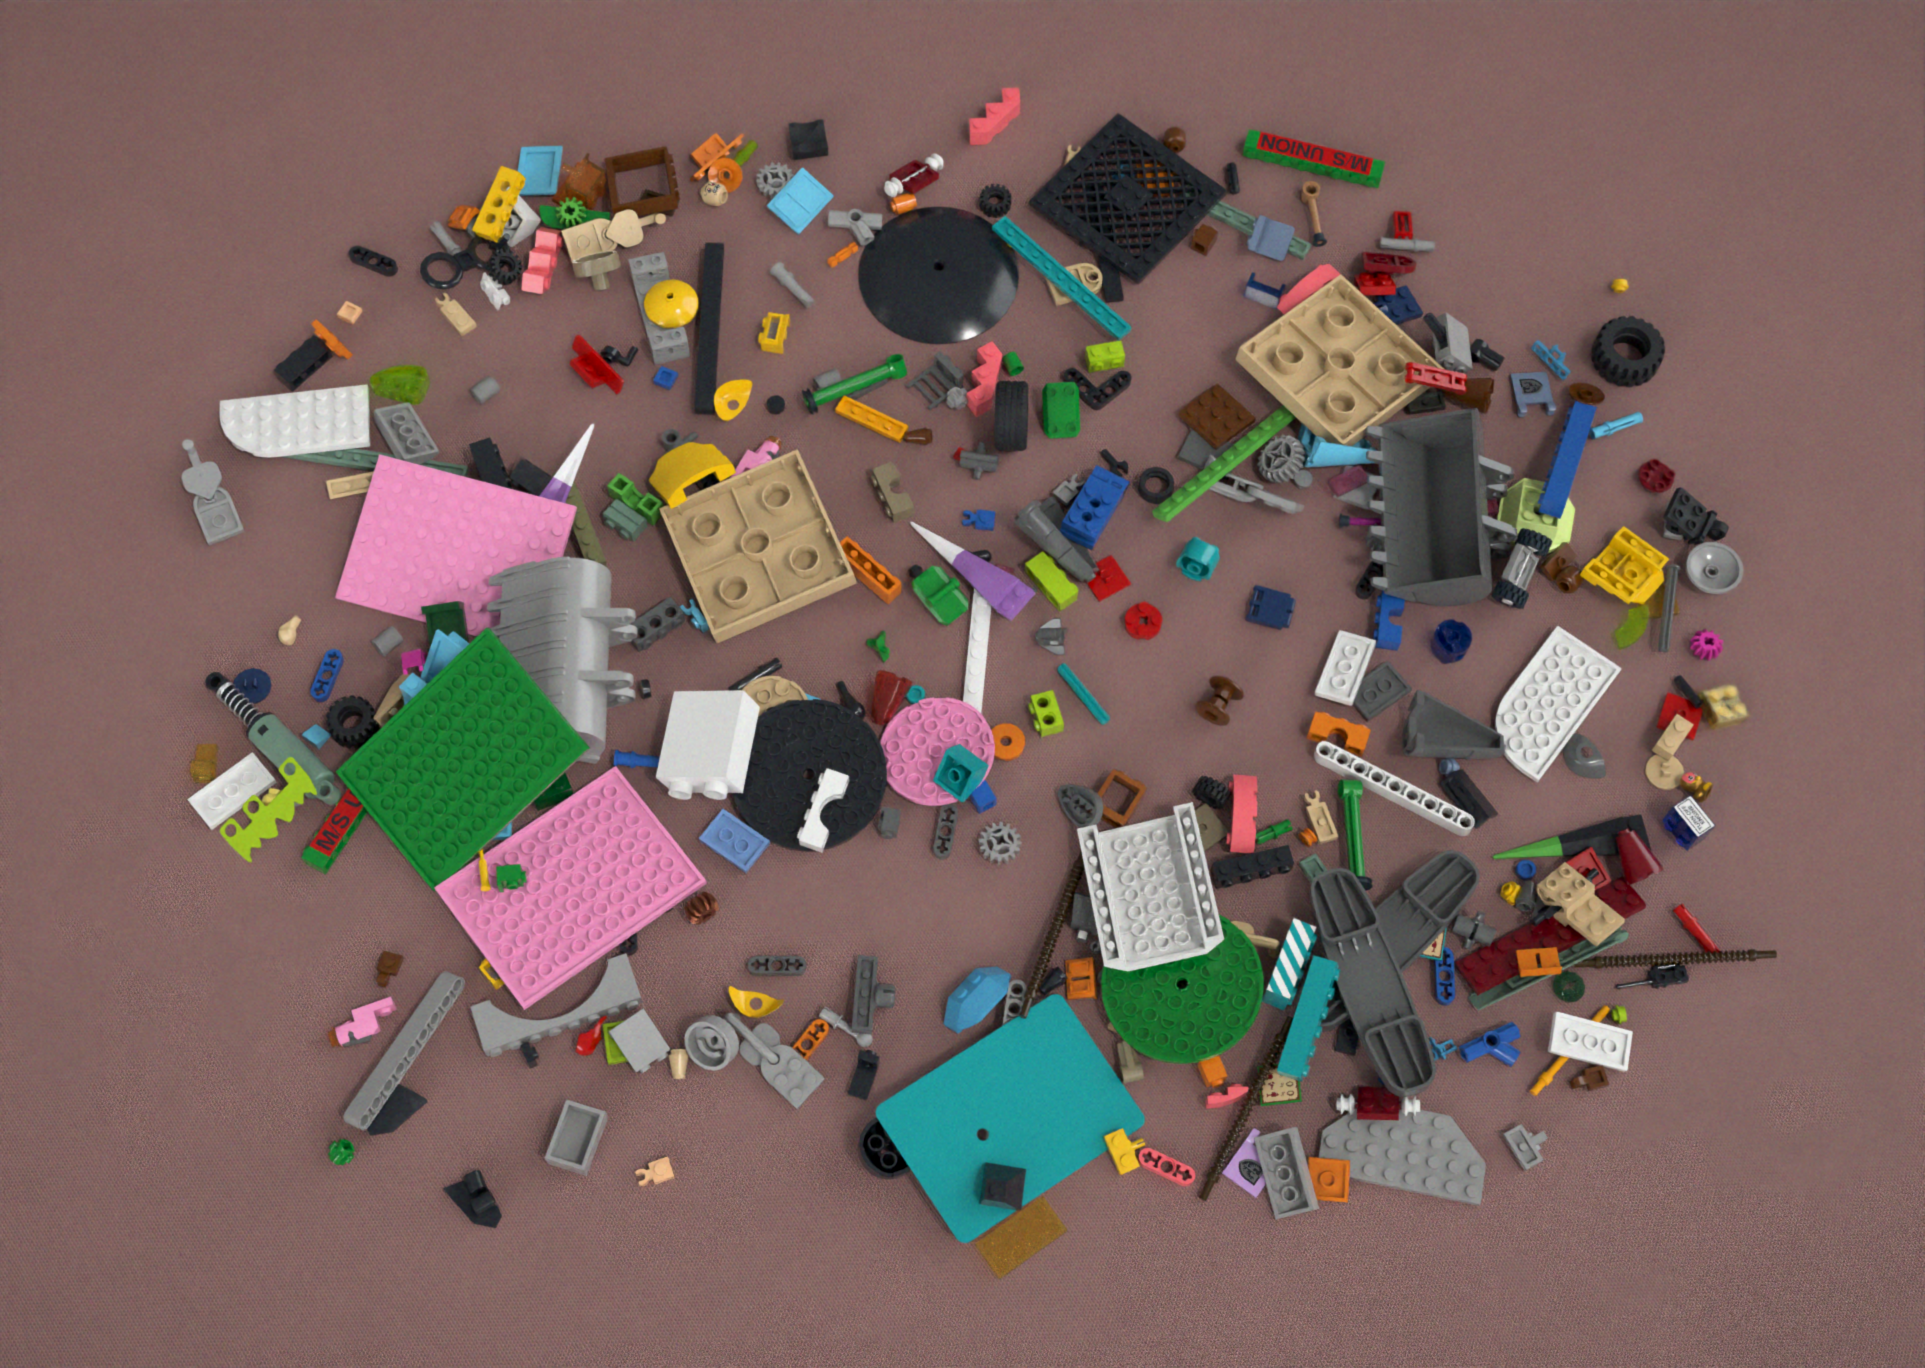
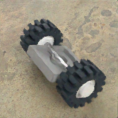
M1522 528L1515 541L1516 546L1511 552L1509 562L1503 570L1502 578L1506 582L1498 581L1492 593V597L1495 600L1517 609H1524L1529 597L1526 588L1539 561L1535 555L1547 556L1553 542L1550 538L1539 532Z

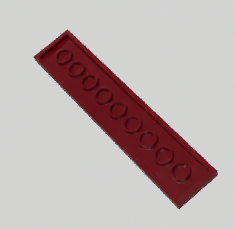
M1623 876L1594 891L1596 897L1624 919L1646 908V903L1631 885L1626 884ZM1552 916L1549 919H1544L1537 926L1530 923L1491 943L1490 946H1486L1455 962V967L1478 996L1520 974L1516 950L1557 947L1559 954L1586 940V938L1569 924L1565 927ZM1536 955L1537 965L1540 964L1539 955Z

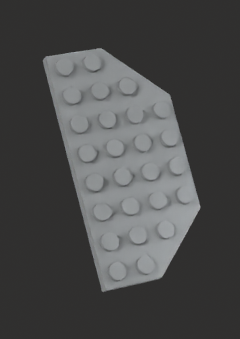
M1355 1108L1352 1115L1350 1113L1346 1114L1322 1131L1318 1157L1350 1160L1349 1179L1477 1206L1481 1204L1486 1163L1449 1115L1420 1110V1112H1416V1116H1414L1413 1112H1408L1407 1116H1405L1401 1108L1399 1110V1121L1357 1120V1109Z

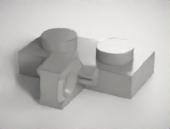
M1522 1124L1503 1134L1524 1171L1543 1161L1538 1150L1541 1149L1539 1144L1548 1139L1544 1131L1533 1136L1532 1133L1527 1134Z

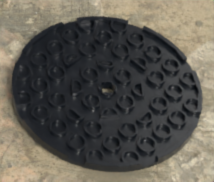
M813 699L793 700L777 705L760 715L757 719L743 793H733L738 810L748 825L771 843L790 850L813 852L816 850L801 846L797 836L800 828H804L806 824L804 817L807 809L811 810L813 802H811L813 793L814 791L818 792L820 787L818 784L821 773L825 774L826 768L848 775L849 783L843 799H835L828 802L820 813V820L829 831V836L823 850L839 846L854 838L867 827L883 801L887 783V767L880 741L866 722L850 709L837 703ZM805 771H813L814 777L811 780L804 778L803 774Z

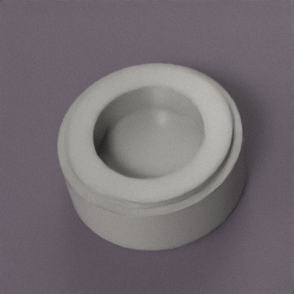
M1300 470L1299 474H1295L1293 482L1297 488L1307 489L1311 486L1313 477L1310 472Z

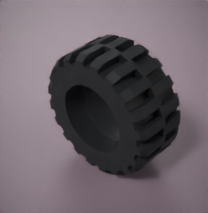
M1620 316L1618 319L1613 318L1608 323H1605L1601 330H1599L1591 349V360L1594 362L1595 370H1599L1598 374L1602 378L1606 377V381L1614 382L1617 386L1621 387L1622 385L1633 387L1634 384L1635 386H1640L1650 381L1657 373L1665 354L1664 339L1660 337L1661 333L1659 330L1653 328V324L1644 322L1645 319L1642 318L1636 319L1635 316H1629L1628 318ZM1618 343L1630 344L1640 351L1643 358L1639 360L1623 358L1616 352L1613 345Z

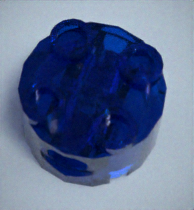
M1455 619L1441 622L1430 641L1433 654L1443 664L1460 661L1465 657L1471 645V630L1465 623L1461 621L1459 623Z

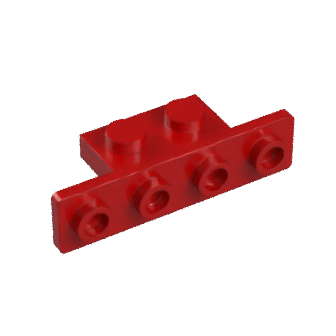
M580 334L576 335L572 349L579 357L571 359L569 365L591 388L606 383L616 394H619L624 380Z

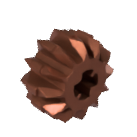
M703 892L692 897L687 902L684 910L689 921L700 925L716 914L719 904L711 893Z

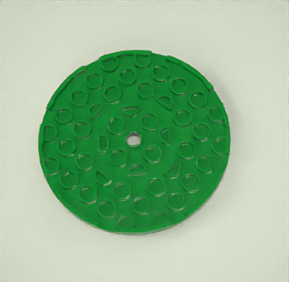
M1219 914L1224 940L1207 954L1128 972L1103 967L1101 979L1102 999L1106 1013L1116 1032L1136 1051L1166 1063H1197L1226 1052L1237 1044L1249 1031L1256 1020L1263 1000V971L1259 956L1252 942L1229 919ZM1180 980H1186L1188 986L1184 989H1179L1177 983Z

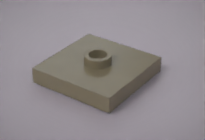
M1206 803L1195 810L1203 849L1206 852L1225 839L1227 833L1230 832Z

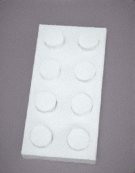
M1339 630L1315 690V696L1352 706L1375 648L1376 640Z
M252 752L187 800L210 829L213 830L239 811L252 795L259 796L277 782Z
M1555 1012L1553 1014L1548 1052L1625 1072L1628 1069L1633 1031Z

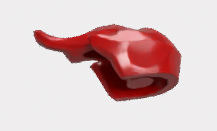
M607 1016L601 1017L594 1024L593 1029L579 1034L575 1049L576 1053L581 1056H589L594 1052L597 1044L602 1039L600 1037V1028Z

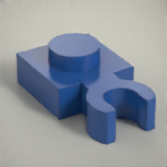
M977 509L976 514L968 510L963 512L964 517L970 518L969 520L962 521L963 526L975 524V529L994 530L995 511Z

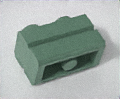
M615 499L603 513L604 524L611 530L616 529L619 531V535L625 540L629 538L635 541L648 526L646 518L618 499Z

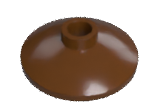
M1574 383L1568 390L1569 395L1574 400L1587 405H1598L1605 399L1601 389L1588 383Z

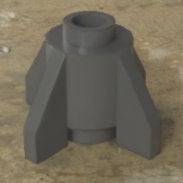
M1061 617L1052 618L1042 625L1035 634L1036 642H1039L1040 646L1057 655L1065 654L1063 643L1065 634L1068 632L1067 628H1061Z

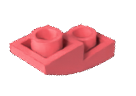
M1232 1084L1230 1087H1227L1225 1095L1220 1092L1211 1093L1206 1098V1109L1223 1107L1237 1102L1246 1096L1248 1087H1243L1242 1084Z

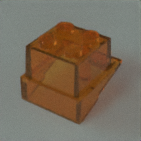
M589 153L585 155L581 162H577L575 167L564 163L561 169L570 174L556 192L552 202L562 206L559 202L563 201L566 203V197L570 201L573 197H576L577 202L580 200L583 202L582 206H585L586 210H593L599 196L602 197L606 191L605 170L589 161Z

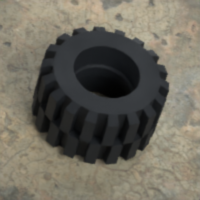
M350 695V698L344 696L342 701L336 700L334 702L335 706L331 705L329 708L330 712H327L326 717L328 720H326L328 729L336 743L338 742L342 747L346 745L348 749H352V746L355 749L360 748L359 745H364L378 732L376 728H379V724L373 719L376 712L369 701L363 700L360 696L357 699L354 695ZM352 716L363 717L358 726L354 728L343 727L344 722Z

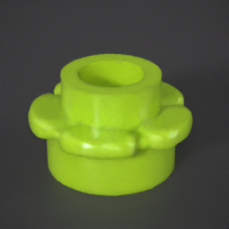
M1615 1005V1009L1611 1010L1613 1021H1617L1618 1024L1627 1022L1625 1007Z

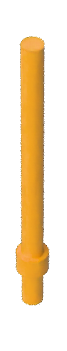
M1604 1005L1591 1021L1600 1023L1608 1014L1610 1008ZM1560 1055L1551 1067L1538 1077V1082L1532 1087L1530 1093L1537 1096L1544 1086H1548L1553 1080L1552 1077L1569 1057Z

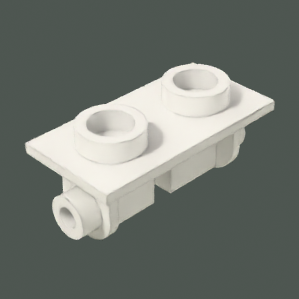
M484 272L480 282L481 288L498 311L501 304L508 305L510 303V296L505 289H501L502 285L498 284V280H492L494 276L490 277Z

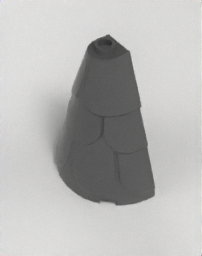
M1049 497L1042 504L1039 500L1031 501L1013 519L1020 530L1081 582L1086 580L1088 583L1096 577L1095 573L1099 569L1087 548L1064 537L1060 532L1061 524L1066 514L1055 497Z
M1420 690L1415 692L1408 708L1410 713L1408 714V720L1404 722L1402 733V750L1405 755L1412 757L1465 758L1469 760L1499 758L1500 755L1505 753L1506 745L1504 744V736L1426 692Z

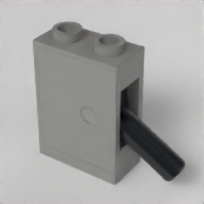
M1427 313L1423 319L1433 332L1434 343H1432V348L1435 350V361L1447 370L1465 374L1472 370L1468 327L1448 313L1435 317L1433 313Z

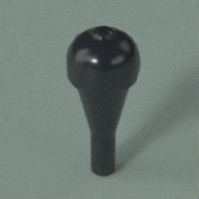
M839 681L837 686L841 692L844 707L853 711L863 720L866 715L864 706L849 693L844 681Z

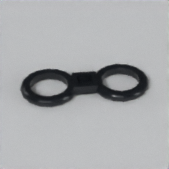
M476 236L470 242L468 249L456 253L454 256L444 252L431 253L424 258L420 265L422 279L435 289L445 290L458 285L463 278L464 271L477 266L487 270L488 262L481 260L477 256L475 249L480 243L491 241ZM506 243L503 246V252L505 249H507L508 253H510L511 250L509 244ZM434 261H447L454 266L456 274L449 281H437L429 275L428 266ZM499 262L500 269L506 265L505 262Z

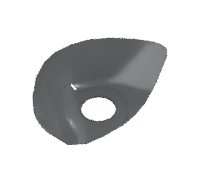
M1574 733L1563 750L1564 761L1568 768L1582 777H1605L1604 760L1597 747L1585 736ZM1583 747H1590L1593 755L1585 758L1581 754V749Z

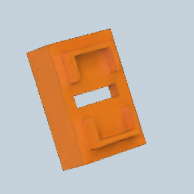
M457 206L448 219L449 223L447 226L465 230L471 219L476 214H479L480 210L474 206Z
M1557 947L1516 950L1520 977L1561 974L1562 966L1559 962ZM1536 955H1539L1541 968L1537 966Z
M1094 958L1065 960L1066 976L1068 978L1066 980L1067 999H1097ZM1090 976V979L1072 981V978Z

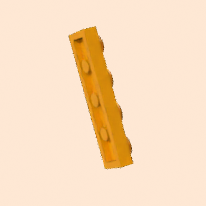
M845 395L835 409V413L898 443L902 441L905 432L908 431V425Z

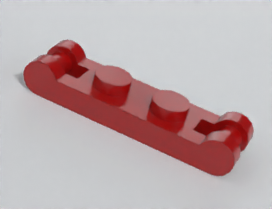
M1408 362L1405 365V370L1407 371L1405 375L1406 383H1417L1455 392L1458 395L1466 394V374L1414 362Z

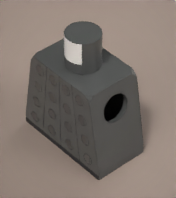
M1075 892L1071 928L1078 931L1076 940L1087 943L1089 934L1098 936L1091 897Z

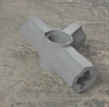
M852 209L849 212L829 210L828 227L849 228L854 233L859 244L866 246L874 240V235L870 229L881 230L882 214L862 213L859 209Z

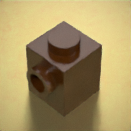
M1202 224L1199 229H1195L1192 235L1191 249L1207 256L1217 240L1218 231L1211 226Z

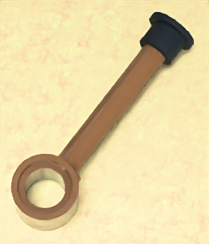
M1307 181L1303 185L1300 199L1302 203L1309 205L1314 229L1313 246L1321 247L1327 243V240L1321 232L1316 207L1320 186L1315 181Z

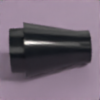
M1057 966L1055 969L1052 968L1043 979V982L1040 983L1041 987L1039 989L1046 995L1065 984L1064 981L1068 978Z

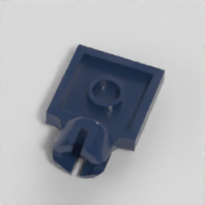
M1407 285L1396 288V295H1376L1374 298L1376 302H1373V304L1396 325L1420 318L1423 315V311Z

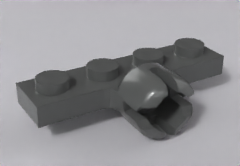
M858 955L852 1033L872 1034L874 1010L876 1008L891 1009L895 1004V986L893 984H882L876 980L878 957Z

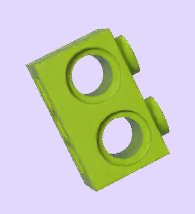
M1050 690L1031 695L1028 708L1030 714H1034V727L1036 731L1040 732L1041 737L1063 732L1064 722L1054 691ZM1044 703V704H1046L1047 706L1044 707V708H1041V707L1038 706V704ZM1050 720L1052 724L1047 725L1044 721Z

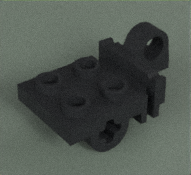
M1682 487L1676 488L1663 516V519L1667 521L1666 529L1676 535L1683 534V539L1685 541L1689 540L1688 544L1697 545L1703 543L1706 535L1714 541L1720 540L1726 536L1729 529L1726 523L1716 519L1718 513L1715 510L1706 512L1707 508Z

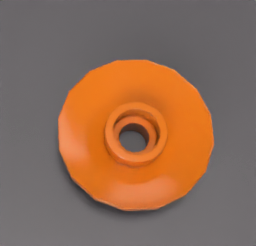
M720 158L711 164L708 171L709 181L723 184L728 193L741 185L743 179L742 170L735 160ZM725 172L730 174L729 178L724 176Z

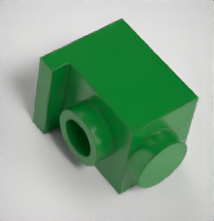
M521 864L496 867L497 886L500 893L504 892V888L515 890L523 887L524 883H527V873L522 870Z

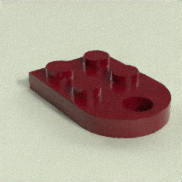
M1363 251L1361 253L1363 269L1369 273L1381 271L1385 274L1393 275L1394 273H1413L1416 270L1417 262L1406 256Z

